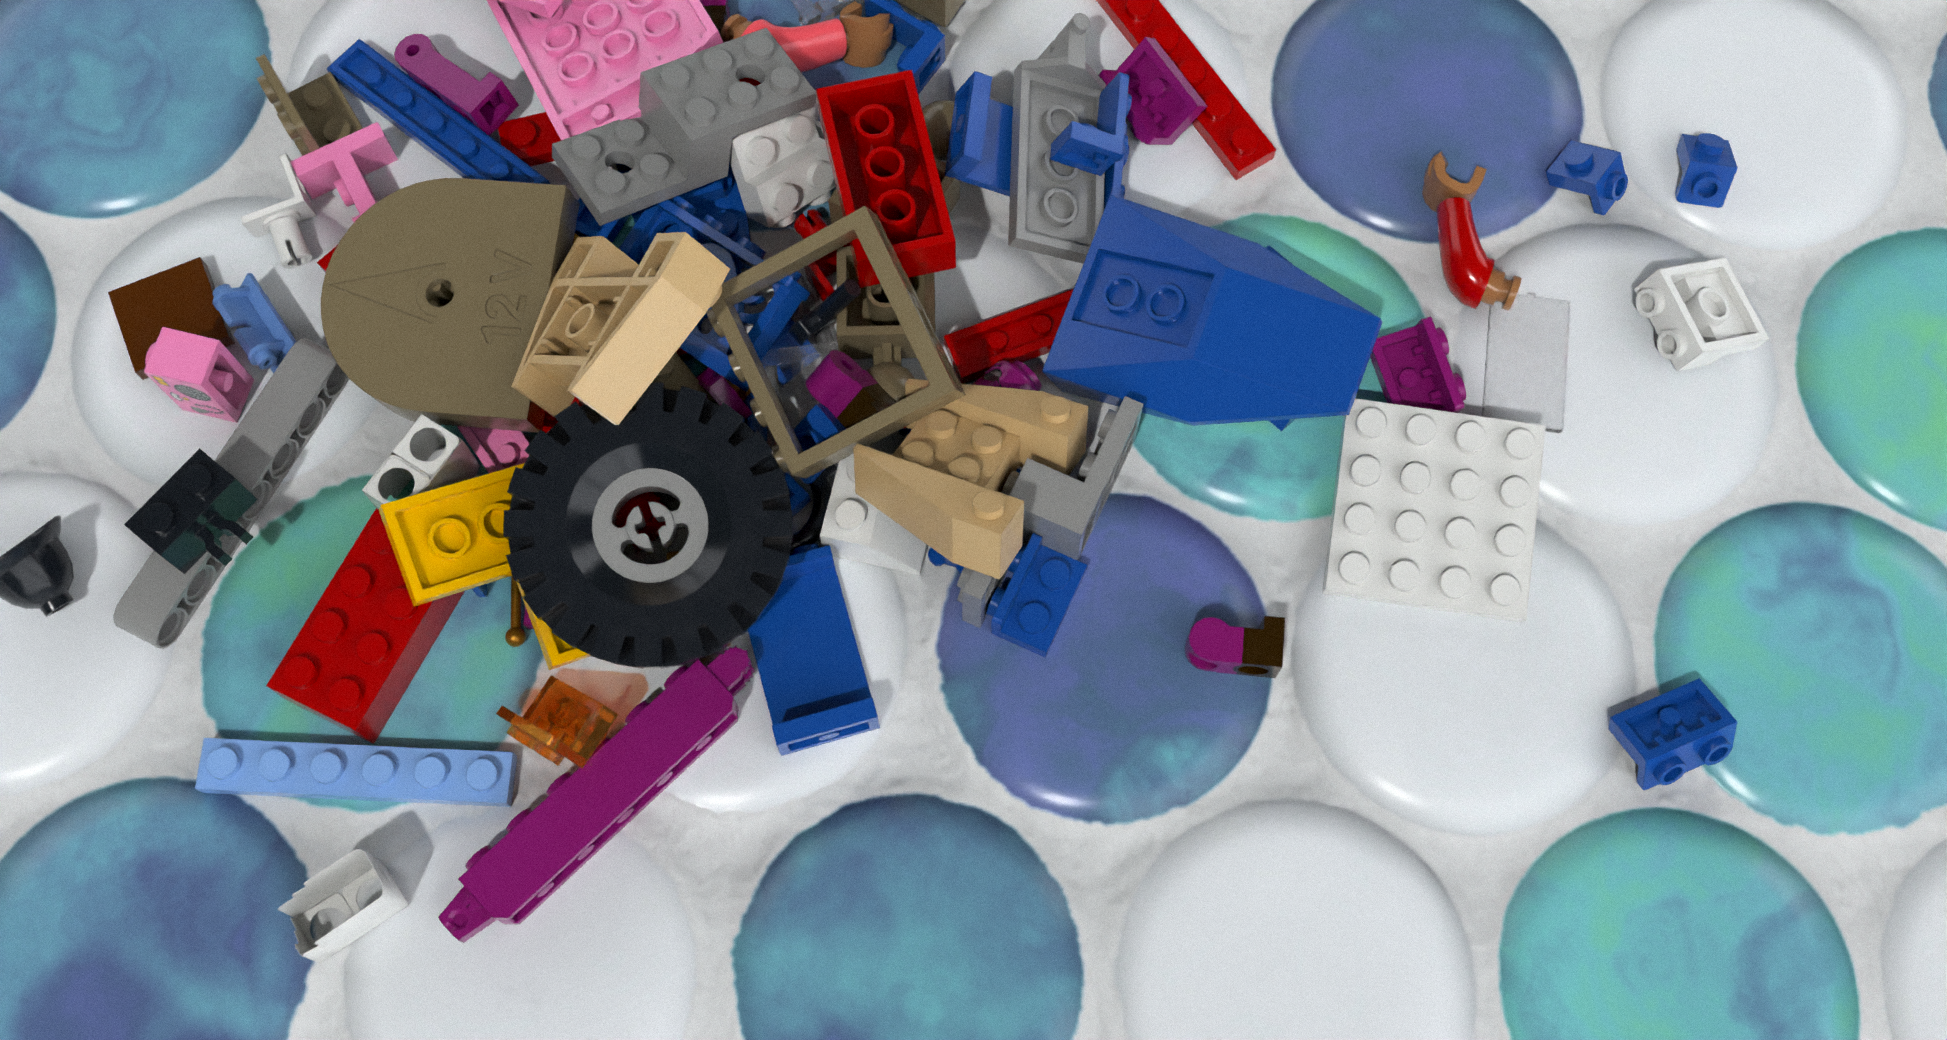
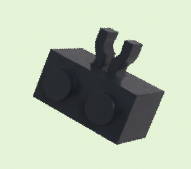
M199 448L124 525L183 574L207 551L226 566L232 558L222 550V542L219 539L223 534L228 537L237 536L247 545L253 536L236 521L257 501V498L234 476Z

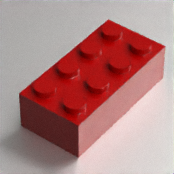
M912 70L817 88L816 93L821 126L843 217L863 206L874 212L879 217L908 278L956 268V240ZM857 238L849 242L860 288L880 284L859 239Z
M376 508L266 686L285 700L374 744L465 591L414 607L379 509Z

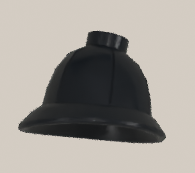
M60 515L52 518L0 556V598L24 609H41L46 617L74 601L68 592L74 579L73 564L66 548L59 539L61 532Z

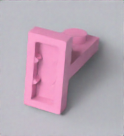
M376 122L290 161L312 199L337 189L347 207L355 204L360 214L352 218L353 222H355L365 211L377 203L364 175L397 161L398 158L379 123Z

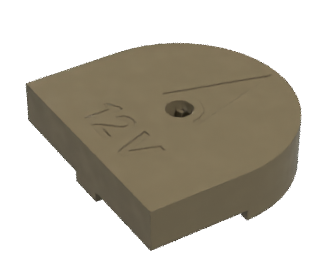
M442 178L427 180L404 187L372 205L351 225L340 240L328 264L322 286L321 319L323 331L329 349L341 370L354 384L395 414L413 422L423 414L440 426L452 425L536 433L540 429L542 430L545 410L511 386L553 278L573 246L580 203L566 185Z

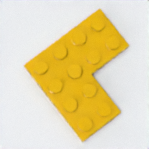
M525 463L380 505L379 513L414 607L512 576L506 555L510 554L509 541L503 537L504 510H510L512 496L507 490L515 467L522 469ZM517 582L518 588L523 599V596H525V594L520 584ZM523 599L549 670L590 657L589 654L573 648L552 633L553 630L543 620L537 618Z

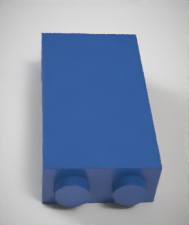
M974 71L955 95L945 176L1010 197L1013 106L990 99L992 76ZM1125 123V131H1124V134H1127V125H1128V124H1126V123ZM1129 145L1123 158L1105 171L1104 210L1110 194L1124 199L1125 186L1122 184L1123 167L1129 156Z
M808 544L795 548L790 552L789 564H787L783 582L775 598L761 614V618L748 630L773 724V734L781 756L880 728L875 704L865 676L830 545L819 548L817 544Z

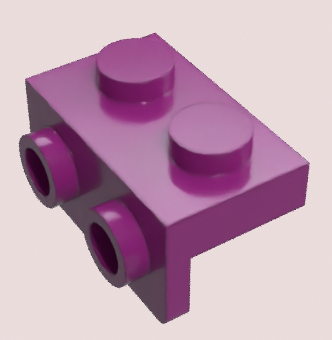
M1145 37L1117 70H1102L1098 74L1106 86L1119 72L1129 75L1128 93L1132 96V103L1127 119L1131 123L1130 129L1134 136L1145 144L1172 145L1207 107L1155 38Z
M1431 316L1421 319L1413 327L1377 338L1370 358L1387 403L1459 413L1464 408L1463 401L1466 400V389L1460 375L1457 372L1452 373L1446 357L1449 354L1447 337L1440 327H1435Z

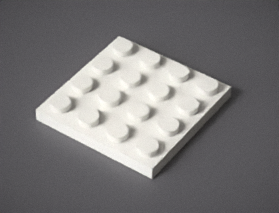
M1355 398L1350 414L1343 416L1322 594L1514 622L1525 621L1527 619L1546 425Z

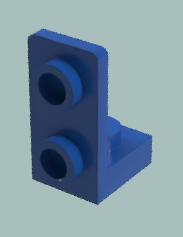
M864 0L866 17H873L879 13H890L889 23L894 24L892 39L906 46L899 57L897 69L899 72L912 70L919 95L945 62V35L933 23L927 20L920 21L905 12L894 0Z
M1119 72L1101 91L1097 128L1091 124L1072 121L1051 143L1050 160L1101 176L1115 162H1119L1123 158L1128 146V135L1124 134L1125 120L1132 103V96L1128 93L1129 75Z

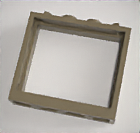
M866 206L722 284L721 296L711 307L712 309L707 311L708 319L715 332L721 338L725 336L733 353L728 356V360L735 375L741 382L747 381L754 396V399L750 400L753 414L761 426H768L776 442V444L771 446L775 460L785 473L790 471L792 476L806 479L854 454L853 448L857 443L869 446L966 395L879 217ZM858 238L930 385L814 447L803 451L734 305Z

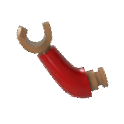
M1441 151L1432 158L1425 171L1422 195L1429 208L1437 213L1440 259L1445 282L1449 291L1462 304L1476 309L1480 301L1489 305H1493L1495 301L1502 303V309L1509 311L1518 293L1522 278L1514 275L1511 280L1504 278L1505 272L1493 268L1495 260L1487 257L1481 246L1470 204L1484 179L1487 169L1476 166L1468 183H1460L1450 178L1446 173L1449 163Z

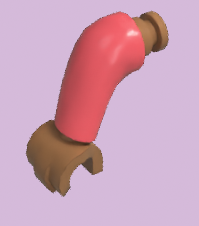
M854 1L841 10L839 19L834 18L797 27H780L763 19L752 22L748 21L741 14H734L724 23L720 36L724 43L767 28L802 73L843 58L845 63L855 67L866 68L881 64L885 60L886 49L892 43L894 24L889 23L890 13H879L873 17H862L863 5Z

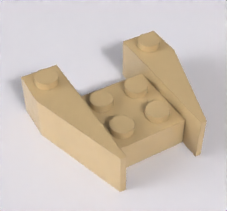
M686 232L657 233L640 264H637L604 236L577 237L553 278L511 387L553 417L570 406L574 397H576L614 425H619L706 314L707 310L717 302L722 293V283L730 268Z
M908 379L905 382V398L929 386L928 380ZM960 383L966 395L907 425L906 428L911 429V431L893 455L858 443L854 446L855 493L952 563L1000 580L1023 543L1024 501L1001 493L1012 470L1016 471L1019 466L1023 467L1027 458L1069 476L1086 450L1089 406L1043 391Z

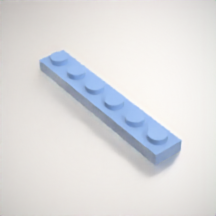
M204 738L195 789L202 793L511 807L517 755L514 752Z

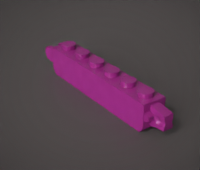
M735 645L734 648L729 647L728 650H724V654H719L706 667L697 660L690 667L683 665L675 670L665 681L664 687L666 689L651 703L645 700L638 704L627 715L625 719L626 726L614 737L605 736L596 742L586 754L588 760L573 774L566 772L558 777L547 789L546 794L548 797L533 811L531 808L520 812L507 825L506 831L508 834L493 847L487 845L481 848L468 860L465 865L467 871L458 878L464 887L438 917L443 926L458 941L464 943L496 920L503 924L520 925L738 722L739 707L734 696L746 686V682H750V678L754 677L753 672H755L747 655V650L737 648Z

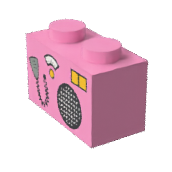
M162 327L157 341L149 347L146 354L144 373L182 410L238 422L254 379L220 340Z

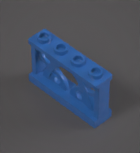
M680 196L646 208L619 247L622 252L637 264H640L656 234L662 233L666 226L676 224L679 225L682 232L688 233L696 241L697 234L712 242L701 245L730 268L724 282L741 274L737 259L752 268L765 261L763 257L766 254L762 248L741 236L737 243L728 238L731 230L712 216L707 214L703 221L693 216L697 209ZM798 271L772 284L774 296L764 311L756 314L744 313L745 304L748 306L758 305L765 300L763 296L752 295L734 305L742 323L753 326L748 336L760 361L767 354L801 301H806L811 294L798 283L802 276ZM706 312L679 348L747 392L750 388L747 381L741 382L729 363L728 356L733 352L726 337L721 338L713 328L707 334L702 333L701 325L708 318Z

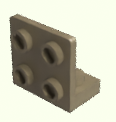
M263 54L256 58L264 72L263 75L256 79L271 104L274 105L278 112V118L290 138L295 142L302 156L363 129L331 72L288 92L266 55Z

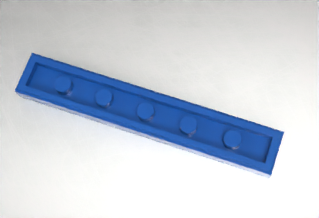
M358 39L326 68L340 85L462 178L550 184L548 179L362 40Z

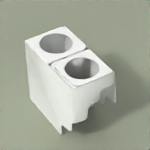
M421 414L362 491L373 505L379 509L380 505L391 502L387 500L390 495L393 498H397L412 478H414L415 484L409 496L474 478L480 465L462 439ZM446 445L443 453L438 458L426 461L437 447ZM435 474L432 479H429L428 475Z
M357 849L346 854L303 884L305 887L293 893V898L281 905L278 910L291 916L290 919L296 928L294 933L298 940L295 948L302 957L322 963L409 906L384 862L361 849ZM379 878L383 887L381 896L360 910L357 904L359 888L366 881ZM341 888H343L342 895L337 892ZM327 908L340 910L347 920L314 941L310 933V925L315 915Z

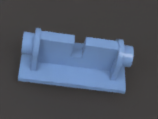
M247 273L244 281L238 288H231L229 284L216 287L212 293L214 296L212 304L219 311L228 327L243 326L236 329L234 336L246 353L247 359L252 365H258L260 369L270 368L274 374L286 354L297 341L270 302L269 297L265 294L252 273Z

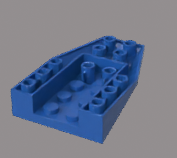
M1110 194L1042 372L1062 392L1120 407L1126 396L1143 403L1142 413L1191 426L1344 416L1350 414L1380 331L1382 320L1256 242Z

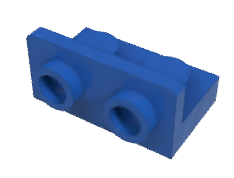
M1033 533L1028 545L1022 544L1021 549L1007 568V571L1014 574L1006 590L1001 587L996 589L986 614L993 617L991 621V634L1046 658L1086 573L1087 564L1043 546V537Z
M1698 678L1611 716L1608 729L1638 765L1636 782L1642 790H1647L1659 784H1672L1680 779L1684 773L1704 764L1714 765L1724 760L1732 751L1738 721L1701 679Z

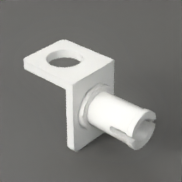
M285 153L280 155L279 158L295 197L241 217V220L254 237L271 233L281 258L282 267L290 269L299 267L295 256L301 259L303 265L310 262L313 258L298 223L315 217L316 213L307 190L297 177L290 163L292 160Z

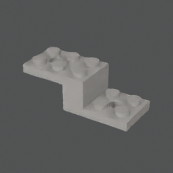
M764 28L641 72L638 107L641 110V117L622 121L619 119L553 143L552 158L598 224L602 226L727 177L733 137L814 107L817 93L769 30ZM742 78H753L761 84L753 86L750 83L740 82L739 80ZM612 164H624L632 170L620 173L616 170H609L607 167Z
M1125 396L1118 412L1111 409L1108 410L1098 432L1100 439L1095 453L1088 452L1077 479L1027 458L1020 473L1012 470L1002 493L1024 501L1023 543L1028 545L1032 534L1036 533L1043 537V546L1079 561L1135 442L1143 403ZM963 568L957 584L961 588L957 601L962 603L963 621L981 628L987 616L986 612L996 589L1001 587L1008 572L1007 570L999 580L969 568Z

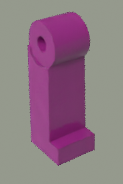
M423 34L407 36L395 48V61L411 78L489 136L519 106L500 78L489 72L481 81H478L443 57L431 40Z

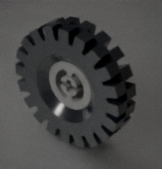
M653 382L619 425H614L588 405L579 406L577 402H574L554 417L558 422L547 433L540 429L524 450L529 457L522 469L515 467L507 490L512 496L510 510H504L503 537L509 541L510 554L506 555L514 581L520 584L525 594L523 599L537 618L543 620L553 630L552 633L573 648L616 665L642 669H663L687 665L688 662L700 658L705 659L727 648L729 643L740 635L743 636L761 618V614L775 598L783 582L787 564H789L793 540L790 492L782 468H779L773 457L772 449L759 431L754 432L745 423V417L724 402L720 406L708 400L706 393L685 386H681L680 391L666 389L664 383ZM647 492L665 493L680 502L679 508L675 511H669L665 506L657 502H648L657 522H666V526L658 529L661 543L665 549L673 544L677 531L680 528L689 529L686 543L681 551L668 561L659 564L637 563L628 558L624 553L626 546L629 544H635L645 552L656 553L646 533L639 534V529L646 526L643 512L639 506L632 509L624 527H616V521L622 507L635 496Z

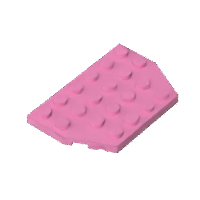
M487 0L561 141L619 119L622 121L641 117V110L638 108L641 72L723 43L718 29L700 0H564L551 18L497 0Z

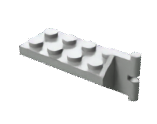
M1076 13L1038 59L1021 61L1014 70L1008 246L1084 264L1104 212L1105 172L1099 176L1050 160L1051 143L1072 121L1091 124L1097 128L1099 97L1101 91L1106 87L1105 82L1085 61L1086 30L1090 26V20L1085 14Z

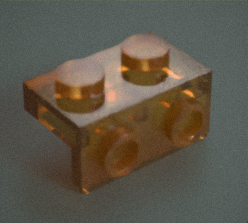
M553 676L549 677L523 717L504 706H501L496 715L511 724L506 731V734L557 766L566 758L582 769L597 746L604 741L609 728L618 716L617 713Z

